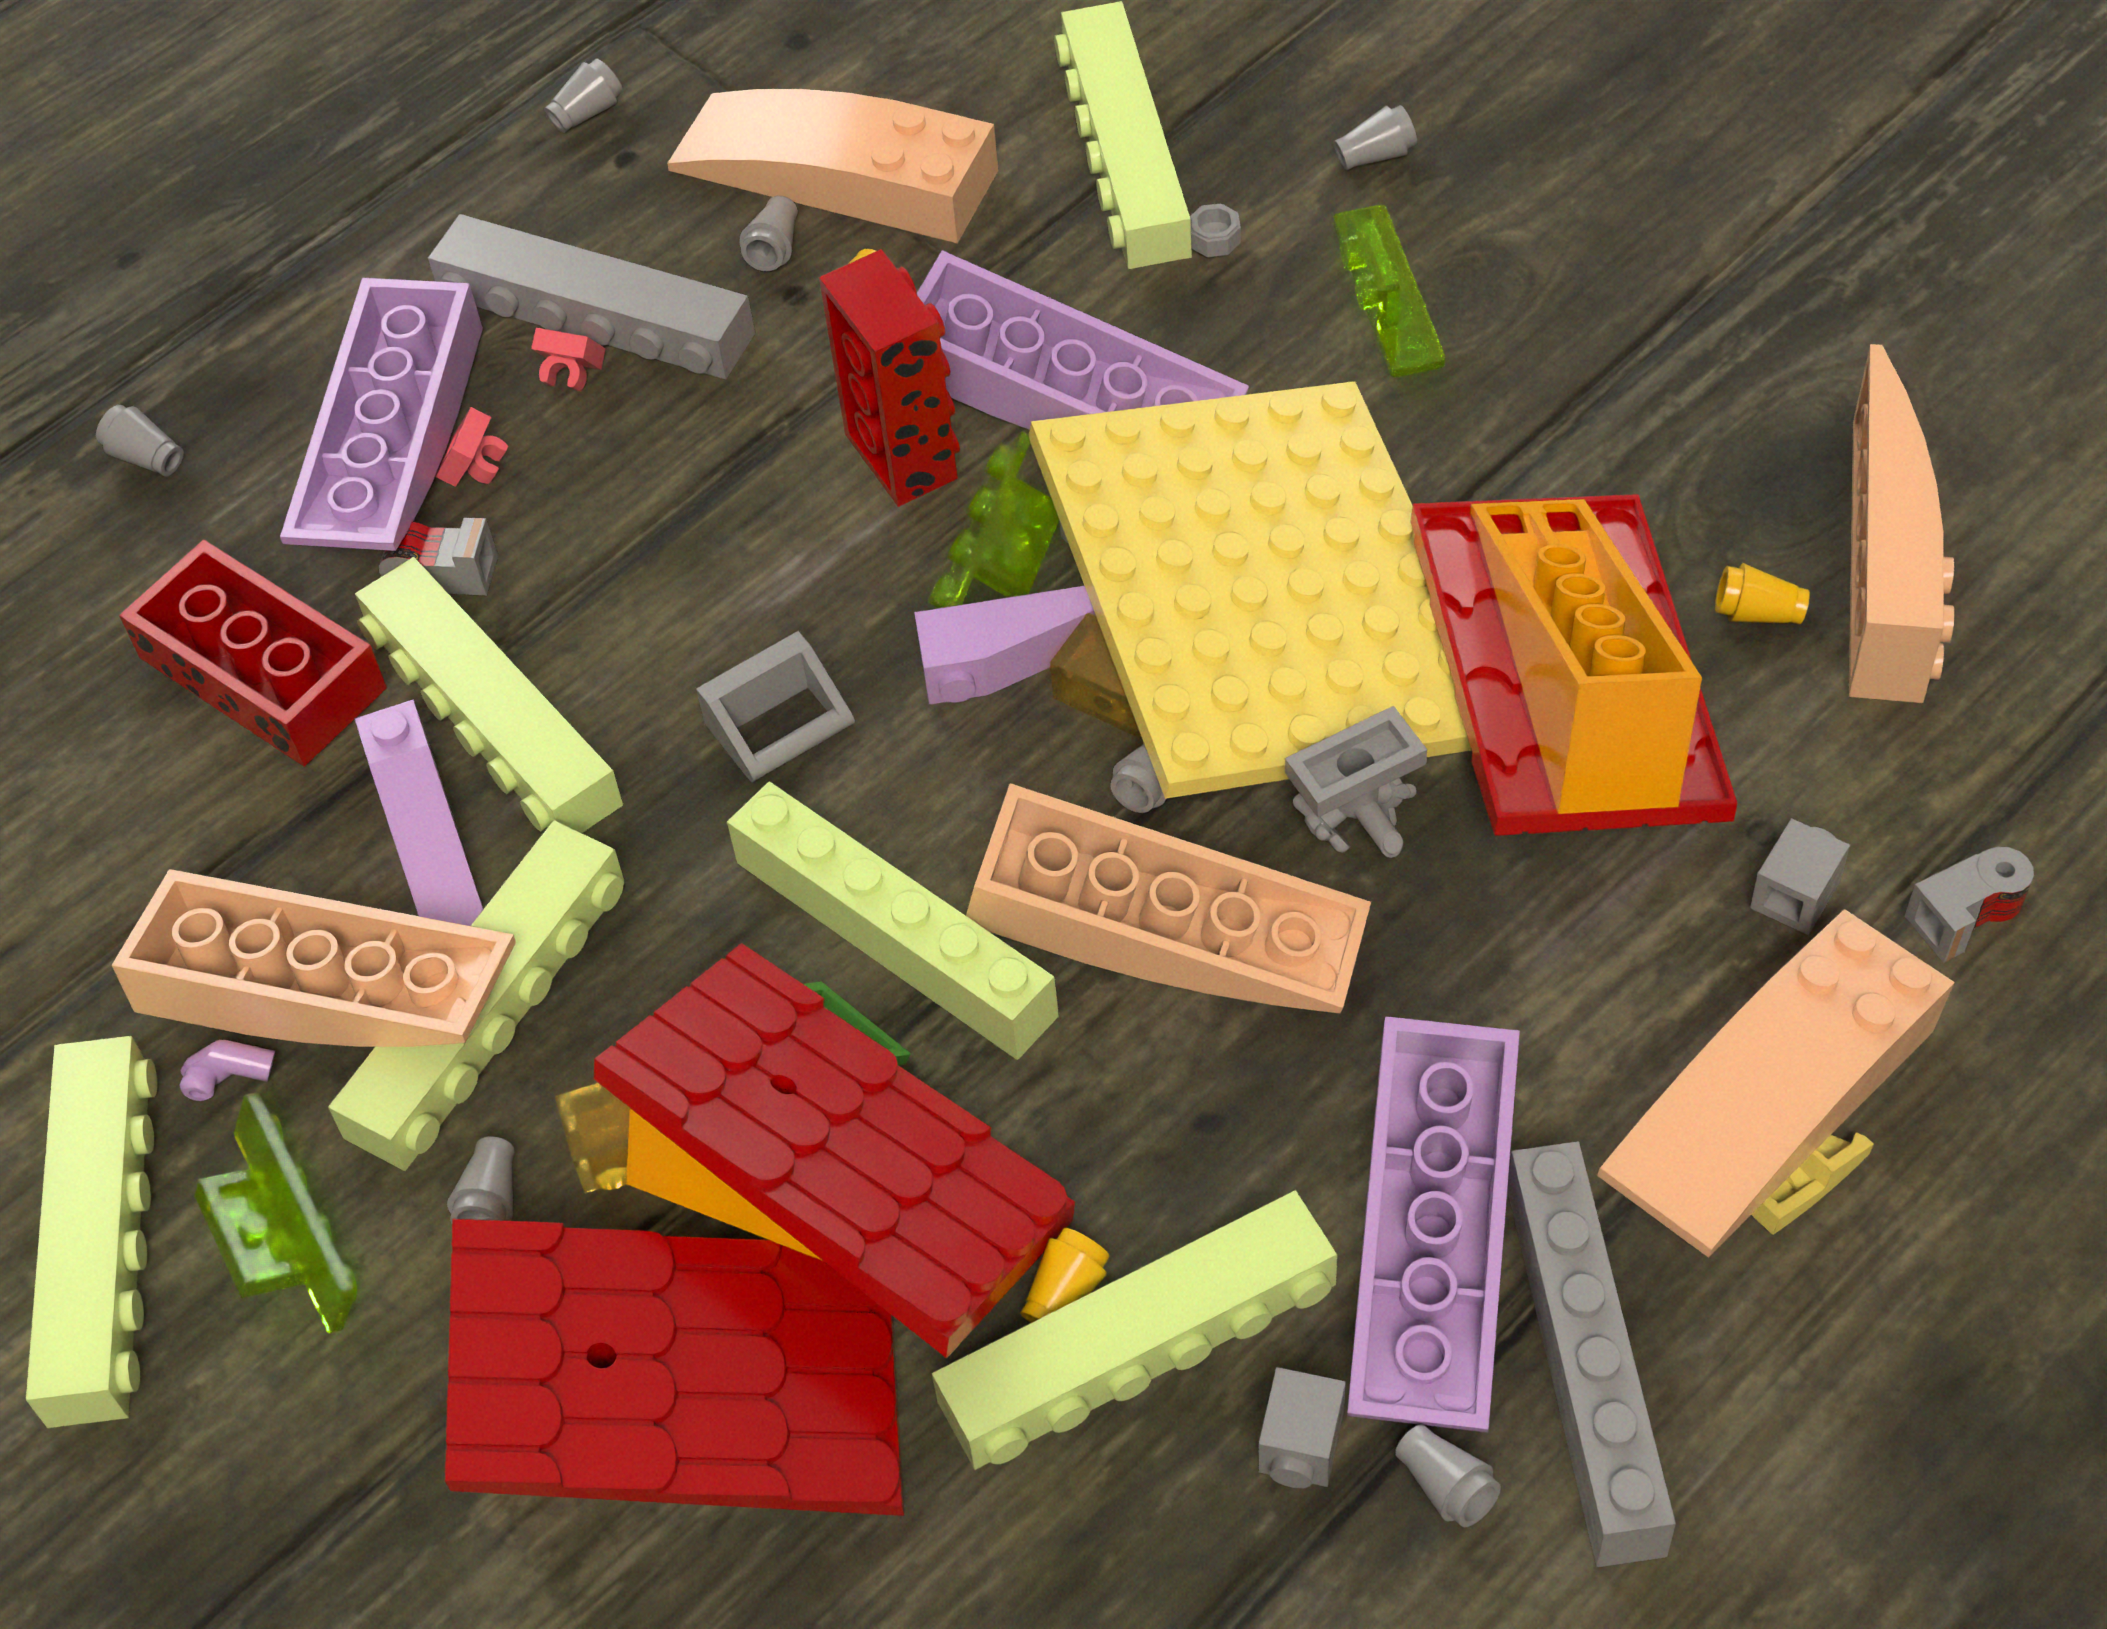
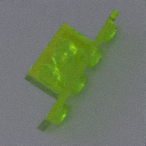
M1380 204L1336 213L1333 218V225L1340 241V253L1346 271L1351 270L1355 280V293L1358 305L1361 310L1366 309L1391 376L1400 377L1444 367V351L1386 206Z
M1022 431L1009 446L1001 442L991 454L984 469V472L991 476L987 486L982 485L977 490L966 510V515L972 518L968 530L962 529L948 552L947 559L954 562L949 574L945 572L939 578L929 596L928 603L933 605L934 609L962 605L973 577L1008 598L1029 594L1058 524L1059 517L1052 498L1016 477L1030 445L1029 434Z
M258 1092L244 1095L234 1129V1136L250 1169L199 1179L194 1197L241 1298L305 1284L327 1332L330 1334L342 1331L351 1305L355 1303L357 1298V1284L354 1273L347 1264L342 1265L332 1245V1233L329 1222L323 1213H317L307 1193L305 1173L300 1164L292 1162L283 1144V1131L279 1119L275 1114L268 1113Z

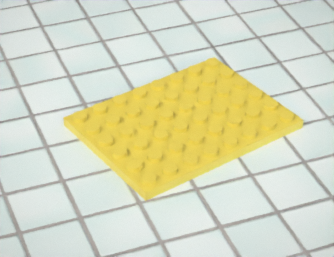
M1355 381L1031 421L1030 443L1165 799L1287 780L1289 778L1285 774L1286 757L1392 706L1397 709L1426 747L1427 757L1471 751L1454 696L1455 684L1429 605L1430 593L1414 546V532L1410 522L1412 503Z

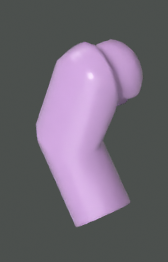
M217 1040L187 1058L180 1070L183 1076L180 1082L181 1092L192 1100H207L213 1096L215 1085L221 1083L232 1074L268 1082L275 1051L229 1040Z

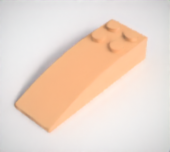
M753 89L712 93L667 163L669 171L771 197L784 196L795 203L954 243L959 242L998 173L994 124L896 100L846 92L808 89Z
M1870 344L1853 420L1849 697L1923 703L1929 680H1939L1941 677L1944 646L1940 642L1950 643L1952 638L1954 606L1944 605V594H1950L1952 588L1954 558L1943 557V525L1938 488L1925 437L1906 389L1883 345Z
M1010 783L974 885L966 916L991 933L1085 964L1136 978L1201 993L1257 1003L1341 1013L1371 902Z
M169 869L114 960L112 967L133 1011L136 1013L245 1035L301 1043L355 1047H416L466 1043L516 941L514 934Z
M1844 909L1784 965L1688 1064L1603 1163L1597 1176L1709 1258L1933 1033L1955 982Z

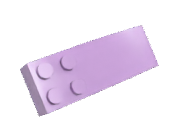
M943 250L917 292V296L924 305L932 303L936 307L945 326L946 333L945 336L940 338L941 349L950 367V376L946 377L945 381L946 389L951 398L1029 430L1031 421L1246 395L1249 388L1244 383Z
M362 278L280 535L283 544L396 551L431 487L447 448L483 327L469 283Z
M1385 1017L1347 1416L1488 1432L1519 1030Z

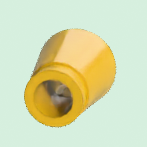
M1744 563L1739 568L1726 566L1717 589L1715 612L1728 615L1729 622H1790L1801 624L1808 608L1809 590L1800 588L1795 584Z
M1063 1228L1057 1239L1050 1238L1048 1240L1026 1298V1304L1020 1312L1022 1317L1028 1322L1033 1323L1090 1294L1107 1275L1103 1267L1110 1257L1108 1252L1087 1236L1075 1230Z

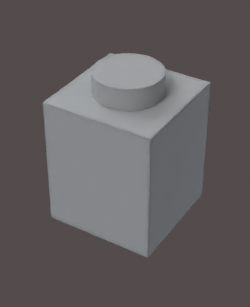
M1791 818L1757 874L1750 908L1809 935L1842 879L1850 845L1836 839L1830 832L1822 828L1810 827Z
M1276 1367L1259 1440V1473L1268 1474L1277 1483L1292 1488H1306L1311 1484L1328 1487L1344 1414L1345 1381Z

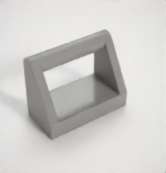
M799 631L696 688L705 725L751 782L855 723L851 711L810 644ZM809 688L827 712L752 754L737 728Z

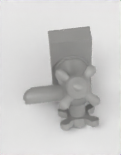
M1392 706L1286 757L1285 774L1299 791V794L1293 799V805L1305 815L1304 821L1311 833L1321 841H1329L1336 851L1343 853L1351 847L1335 829V827L1349 817L1359 820L1386 857H1396L1402 850L1403 839L1395 828L1397 818L1394 807H1397L1403 799L1414 797L1417 791L1414 785L1403 784L1400 777L1426 765L1427 749L1397 709Z

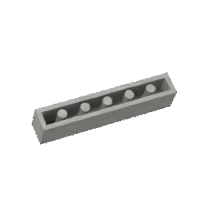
M462 214L458 215L428 257L434 280L436 282L469 283L476 307L493 311L502 317H513L541 325L548 330L586 336L600 345H609L636 353L646 359H657L678 365L694 373H705L726 380L755 335L747 295Z
M1579 1141L1512 1151L1507 1191L1596 1568L1665 1558L1668 1556L1676 1523Z

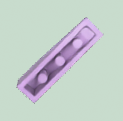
M1085 586L914 612L929 704L962 702L969 698L992 694L1106 643Z
M414 700L355 718L370 770L419 917L471 926L483 911V906Z

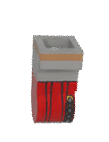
M463 518L460 528H431L417 522H411L410 528L396 551L384 550L379 564V573L381 576H384L412 557H415L448 594L487 596L498 553L486 518Z
M1995 847L1975 854L1916 883L1905 918L1940 960L1945 963L1965 952L1974 928L1988 921L2004 922L2019 914L2034 877L2033 866L2024 854L2010 847Z

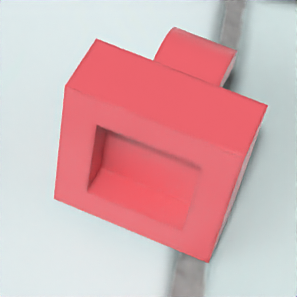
M536 328L531 348L546 358L539 370L541 382L554 387L559 370L568 367L570 375L567 386L580 392L587 381L584 367L601 370L606 348L589 337Z
M470 407L453 435L435 476L436 478L456 487L467 470L476 481L484 484L491 483L499 468L485 461L482 456H488L500 462L508 445L498 437L483 436L490 422V416Z

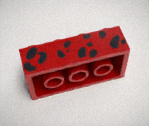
M882 249L820 276L819 281L844 431L847 438L898 507L958 479L955 454L960 452V446L951 428L950 417L955 415V406L946 389L945 378L950 376V367L941 349L940 338L945 336L946 332L943 320L936 307L932 303L924 305L917 296L914 282L908 271L904 267L896 268Z
M204 539L119 615L140 659L303 767L387 689L370 644Z

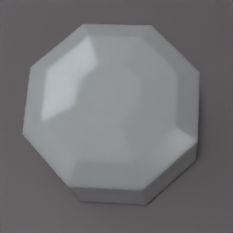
M1223 204L1203 205L1190 216L1191 248L1206 257L1229 255L1241 243L1238 212Z

